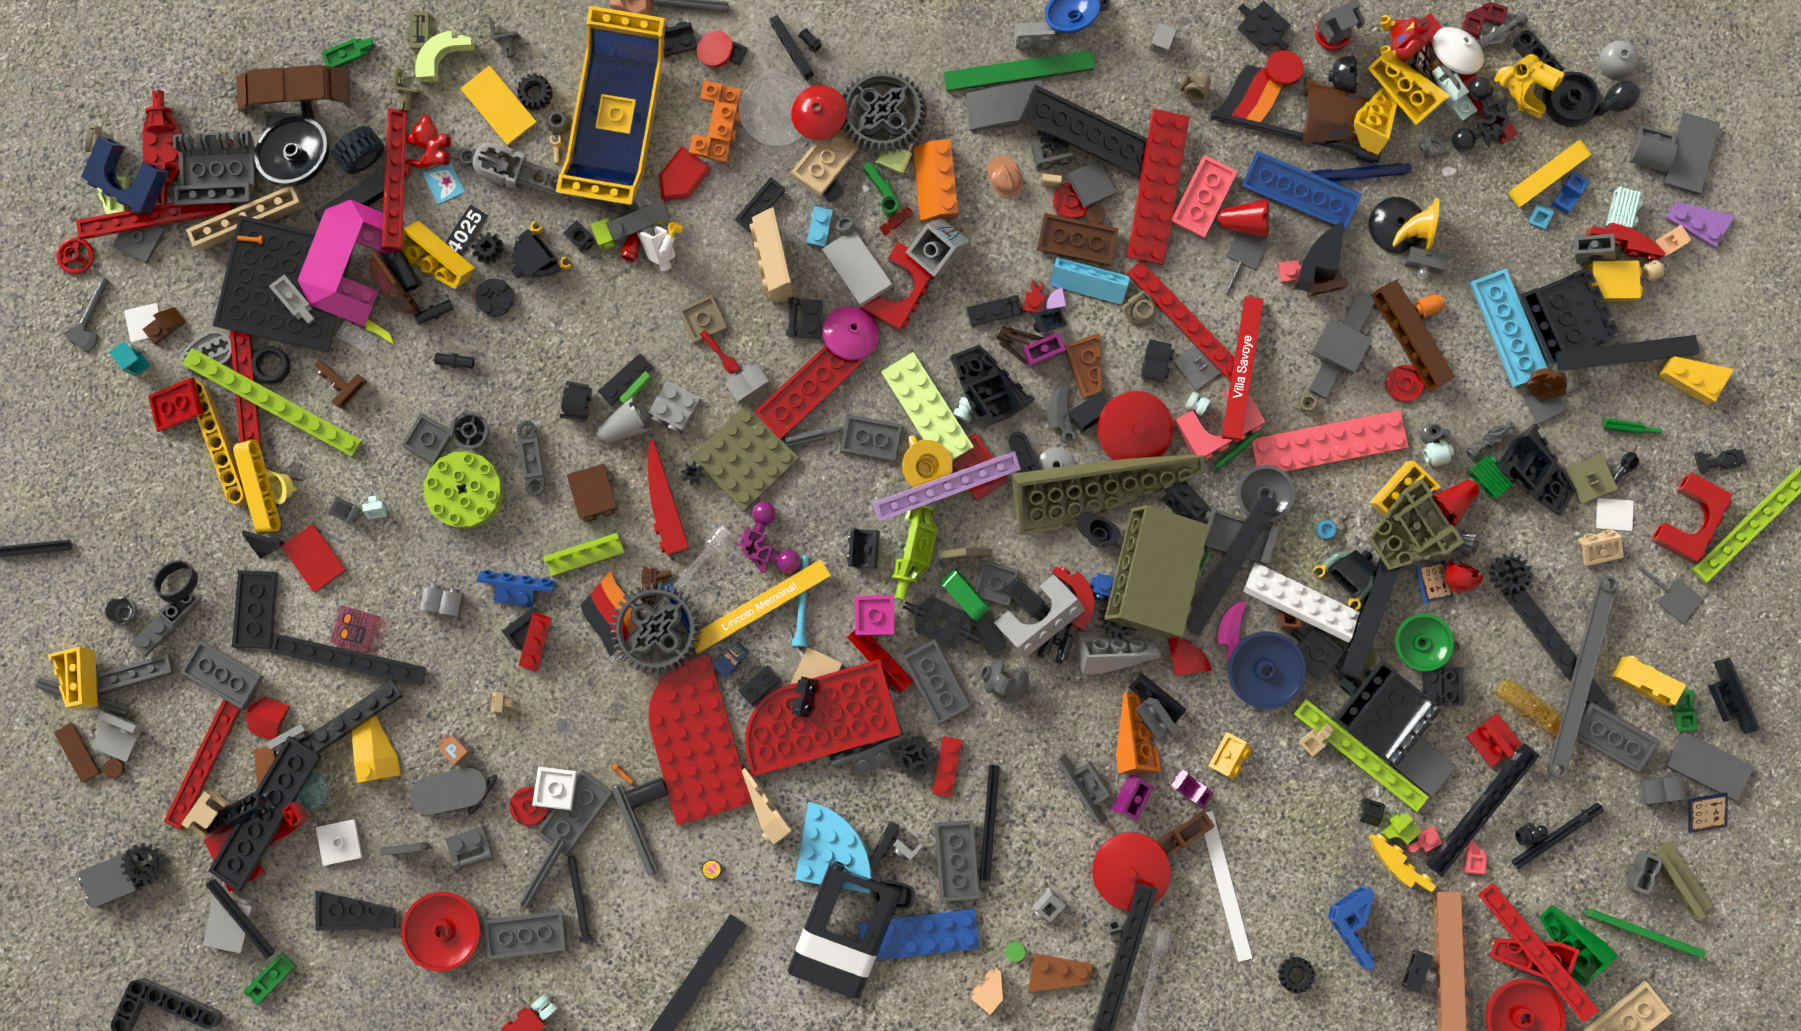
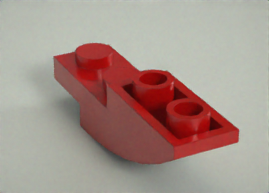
M1612 222L1606 228L1592 226L1586 232V236L1614 234L1616 246L1622 245L1621 253H1626L1628 257L1637 258L1640 256L1645 257L1647 261L1660 260L1665 256V252L1654 241L1624 225Z

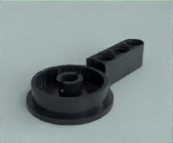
M1523 30L1514 39L1513 47L1522 58L1536 52L1539 54V60L1543 61V63L1561 72L1565 69L1531 31ZM1520 38L1525 39L1527 44H1523ZM1564 72L1565 76L1561 84L1554 91L1544 89L1543 103L1546 106V113L1553 121L1566 127H1578L1586 124L1594 117V112L1600 105L1599 89L1595 81L1584 73ZM1570 94H1574L1577 100H1573Z

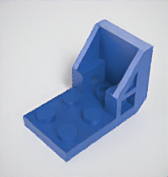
M1361 885L1330 906L1328 919L1359 965L1370 971L1376 967L1373 963L1375 958L1369 950L1366 951L1363 948V940L1354 932L1367 923L1374 892L1370 887Z

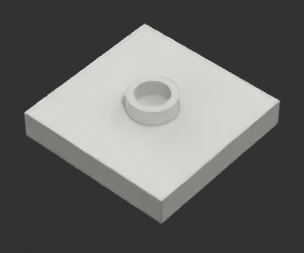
M538 767L532 806L572 811L578 772Z
M356 819L316 827L323 866L363 857Z

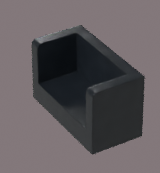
M533 607L502 630L516 650L524 647L532 614L534 612L539 613Z

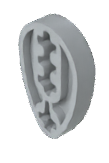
M216 330L202 334L185 348L179 358V363L183 368L191 370L183 366L182 363L191 348L203 354L205 349L211 351L208 353L210 358L223 365H227L232 360L230 337ZM223 341L228 343L226 349L220 347ZM214 345L220 347L217 349V353L211 351L214 349Z

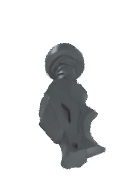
M1523 12L1514 15V20L1507 25L1494 26L1488 35L1483 36L1480 34L1479 44L1483 49L1487 45H1499L1504 42L1505 38H1508V35L1511 34L1510 31L1513 28L1526 25V22H1528L1527 16Z
M1511 421L1506 426H1494L1488 430V433L1483 437V442L1476 447L1470 446L1466 451L1468 457L1471 460L1481 457V452L1487 447L1493 448L1495 444L1501 445L1506 436H1514V423Z

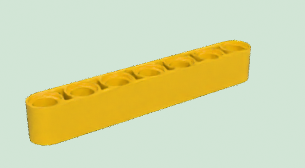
M196 381L197 388L202 387V391L199 394L202 407L208 404V410L204 412V415L197 417L226 499L234 505L243 506L247 503L241 477L210 389L205 384ZM214 421V428L209 430L208 425ZM221 439V445L215 448L216 440ZM227 457L228 462L222 466V458ZM233 474V482L228 483L227 479L229 475ZM237 492H240V499L238 501H235L234 495Z

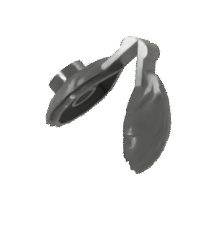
M1000 659L995 660L990 666H984L980 678L984 681V689L987 694L995 690L1001 695H1007L1006 700L1011 704L1018 702L1027 693L1030 682L1029 675L1025 670L1020 671L1012 679L1006 678L1003 675L1004 665Z

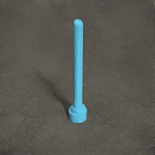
M803 555L801 558V571L809 566V557L807 555ZM807 591L799 595L797 633L792 638L793 647H807L808 639L804 635Z

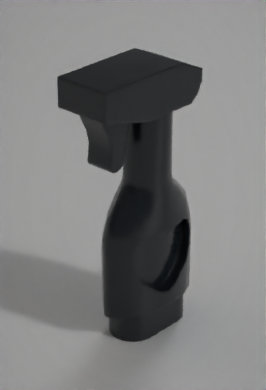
M1742 449L1724 451L1720 453L1717 459L1707 461L1706 458L1710 457L1711 453L1703 454V452H1698L1694 454L1698 470L1701 474L1708 472L1709 468L1717 466L1723 469L1741 467V464L1746 463Z

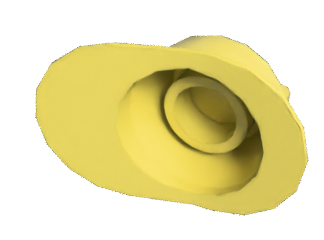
M266 469L275 503L282 504L297 490V487L293 485L288 475L278 474Z

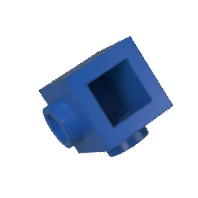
M1101 573L1096 574V577L1092 576L1090 587L1096 598L1102 600L1110 598L1114 577Z

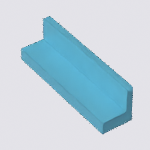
M1057 257L1049 285L1121 305L1130 277Z

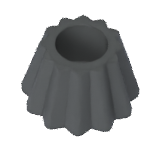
M560 111L551 112L546 122L547 130L551 131L552 135L557 134L559 136L566 134L572 124L570 116Z
M1462 532L1460 536L1464 543L1456 549L1470 558L1472 552H1476L1480 541L1477 540L1478 533Z

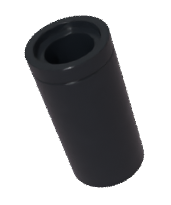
M662 777L625 791L632 809L669 795Z

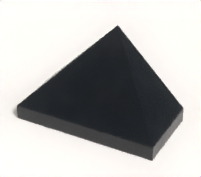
M244 530L242 532V535L260 559L285 544L284 541Z

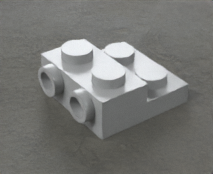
M666 381L648 412L651 415L650 419L659 424L663 421L668 424L669 429L677 433L679 430L684 432L701 398Z

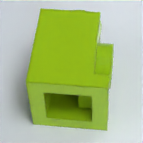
M608 218L591 224L601 250H609L615 247L613 237L607 225V222L610 221Z

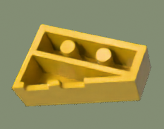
M75 647L48 654L49 660L53 661L55 667L53 670L54 674L58 676L60 682L59 689L65 707L76 710L98 707L95 650Z
M1631 655L1621 658L1611 678L1660 706L1676 705L1686 686L1659 672L1654 667L1641 663L1638 658Z

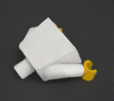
M662 220L637 231V234L648 259L658 264L661 271H666L672 267L669 260L675 257L672 246L675 240L674 235L681 234L683 226L677 222H672L668 225L667 231L657 226L662 225Z

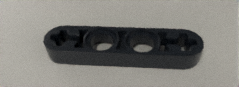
M778 15L771 17L769 22L802 77L805 81L810 79L814 74Z
M251 793L218 812L210 826L205 828L206 831L218 835L257 814L265 807V796Z

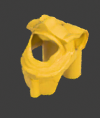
M1529 54L1513 67L1500 68L1494 81H1499L1502 87L1509 89L1511 96L1516 100L1519 111L1524 112L1527 110L1528 114L1541 119L1546 111V106L1534 95L1535 85L1538 84L1554 91L1561 84L1565 73L1543 63L1536 55Z

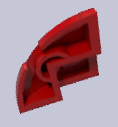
M1182 638L1168 639L1174 676L1212 671L1209 660L1201 649L1199 650L1190 641Z

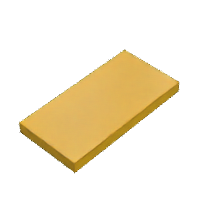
M490 65L460 88L507 146H510L537 124L536 120Z

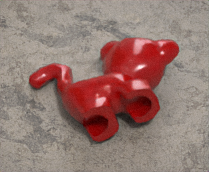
M423 115L420 122L414 126L412 134L407 137L406 141L412 146L417 145L418 147L426 148V152L421 161L409 159L405 162V177L411 175V166L432 169L442 165H449L450 154L443 151V148L451 146V135L441 133L438 136V129L434 126L431 117Z

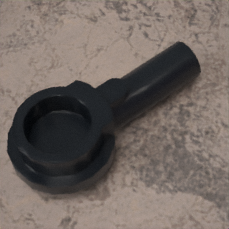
M1628 452L1622 457L1621 467L1613 476L1616 485L1624 475L1632 472L1638 466L1639 457L1634 452Z

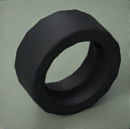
M265 346L257 350L251 361V369L254 375L263 382L270 384L283 381L291 369L287 354L273 346ZM268 354H275L282 361L280 371L274 376L265 375L260 369L261 360Z

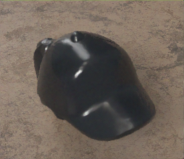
M1622 81L1613 85L1607 91L1605 101L1596 108L1594 116H1601L1609 110L1622 112L1630 109L1639 99V87L1631 81Z

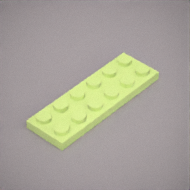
M914 352L881 371V374L923 440H934L941 443L949 451L952 461L974 448Z

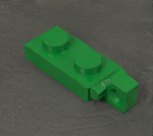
M353 38L322 51L321 54L326 66L341 67L368 54L367 51L376 48L371 38L363 41L361 38Z

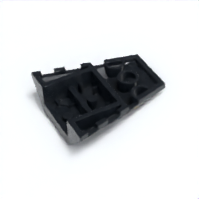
M980 345L950 356L976 422L981 427L986 428L1006 420L1035 400L1031 395L1028 396L1022 390L1023 387L1019 383L1015 384L1008 377L1010 374L1005 369L1001 370L996 365L997 361Z
M1534 423L1511 442L1497 464V468L1526 494L1560 516L1574 495L1576 488L1564 468L1560 469L1557 464V456L1555 453L1551 454L1547 447L1548 441L1545 437H1541L1538 432L1540 428L1537 423Z

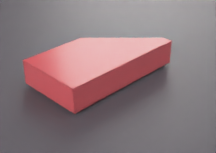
M1472 839L1466 847L1465 873L1486 875L1487 855Z

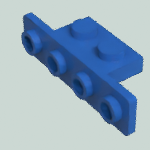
M492 570L480 571L477 577L478 583L495 585L494 602L533 607L535 591L552 593L556 587V581L549 578L539 579L532 578L529 575L495 573Z

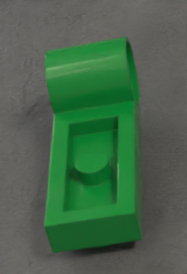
M867 162L863 165V172L884 197L881 202L882 213L887 217H892L898 212V200L892 194V186L886 179L883 181L880 177L881 172L876 165L872 166ZM893 203L895 207L892 210H888L885 208V205Z

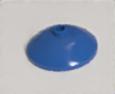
M1050 0L1045 9L1046 22L1051 29L1060 33L1082 31L1097 19L1100 13L1099 0Z

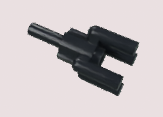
M1067 624L1039 647L1037 657L1044 658L1045 655L1049 656L1052 644L1059 646L1055 662L1058 664H1062L1063 661L1067 662L1074 639L1069 634L1071 624Z

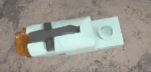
M1439 58L1429 65L1431 68L1430 72L1440 88L1451 96L1445 102L1458 120L1463 122L1478 111L1467 96L1469 90L1458 74L1444 65Z

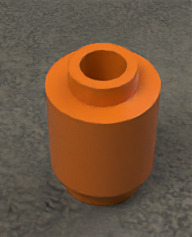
M1432 294L1417 300L1414 306L1417 314L1422 318L1441 312V309L1445 308L1444 300L1440 294Z

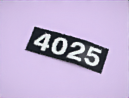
M470 204L445 243L461 256L488 215Z

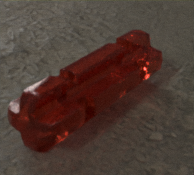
M907 206L901 210V213L898 212L887 223L882 224L879 227L882 234H889L891 229L894 230L905 222V219H909L913 215L912 210Z

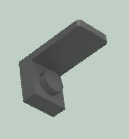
M1040 141L1032 142L1031 145L1036 169L1046 170L1055 164L1060 166L1071 163L1070 161L1074 157L1073 152L1044 158L1046 157L1044 146L1040 145Z

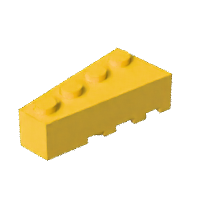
M1381 55L1368 67L1369 71L1415 125L1424 121L1451 97L1408 64L1402 62L1399 58H1395V56L1386 61Z

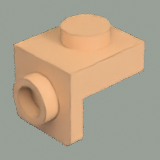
M1680 225L1655 242L1665 252L1666 257L1689 243L1691 238L1683 226Z

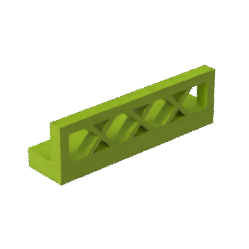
M615 533L543 556V559L548 565L551 577L625 554L620 535Z

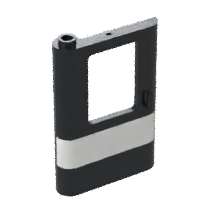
M834 861V863H829L787 972L794 977L859 999L903 891L850 872L842 862ZM845 882L856 884L880 894L870 924L861 942L826 929Z

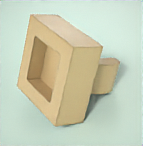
M493 692L491 712H502V707H512V699H503L504 693Z

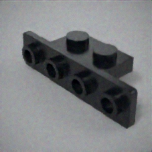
M1728 657L1715 661L1714 665L1720 681L1708 687L1723 722L1737 718L1744 734L1760 730L1731 658Z

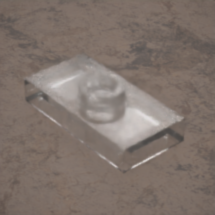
M347 320L344 321L336 335L337 338L368 355H371L380 340Z

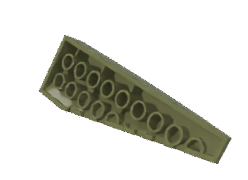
M1204 455L1122 459L1012 474L1013 496L1019 534L1027 535L1058 530L1071 522L1072 524L1077 523L1078 516L1083 512L1098 514V512L1105 509L1110 510L1134 501L1137 497L1144 494L1146 496L1150 495L1157 489L1168 488L1171 484L1178 481L1183 482L1204 474Z

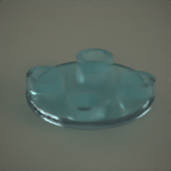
M313 771L295 802L301 801L306 810L322 806L329 792L326 777Z

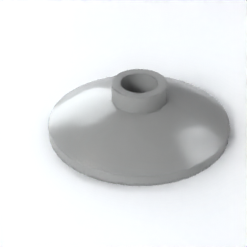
M1059 447L1045 450L1037 461L1041 470L1054 468V462H1058L1060 467L1075 465L1072 455L1067 450Z

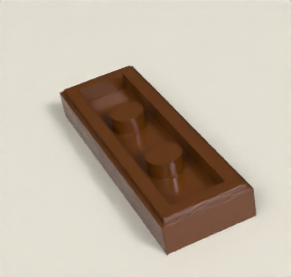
M69 723L54 732L81 783L101 773L74 723Z

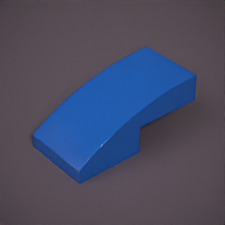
M1573 171L1551 205L1568 215L1590 181Z

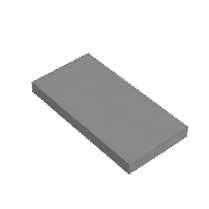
M855 230L852 234L842 236L822 248L823 253L861 307L893 287Z

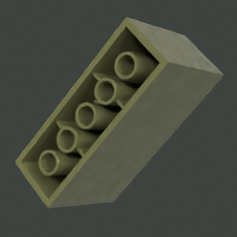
M1149 505L1131 508L1104 620L1166 639L1183 637L1187 630V617L1192 608L1190 605L1191 600L1196 592V579L1200 575V562L1205 554L1204 545L1209 537V525Z

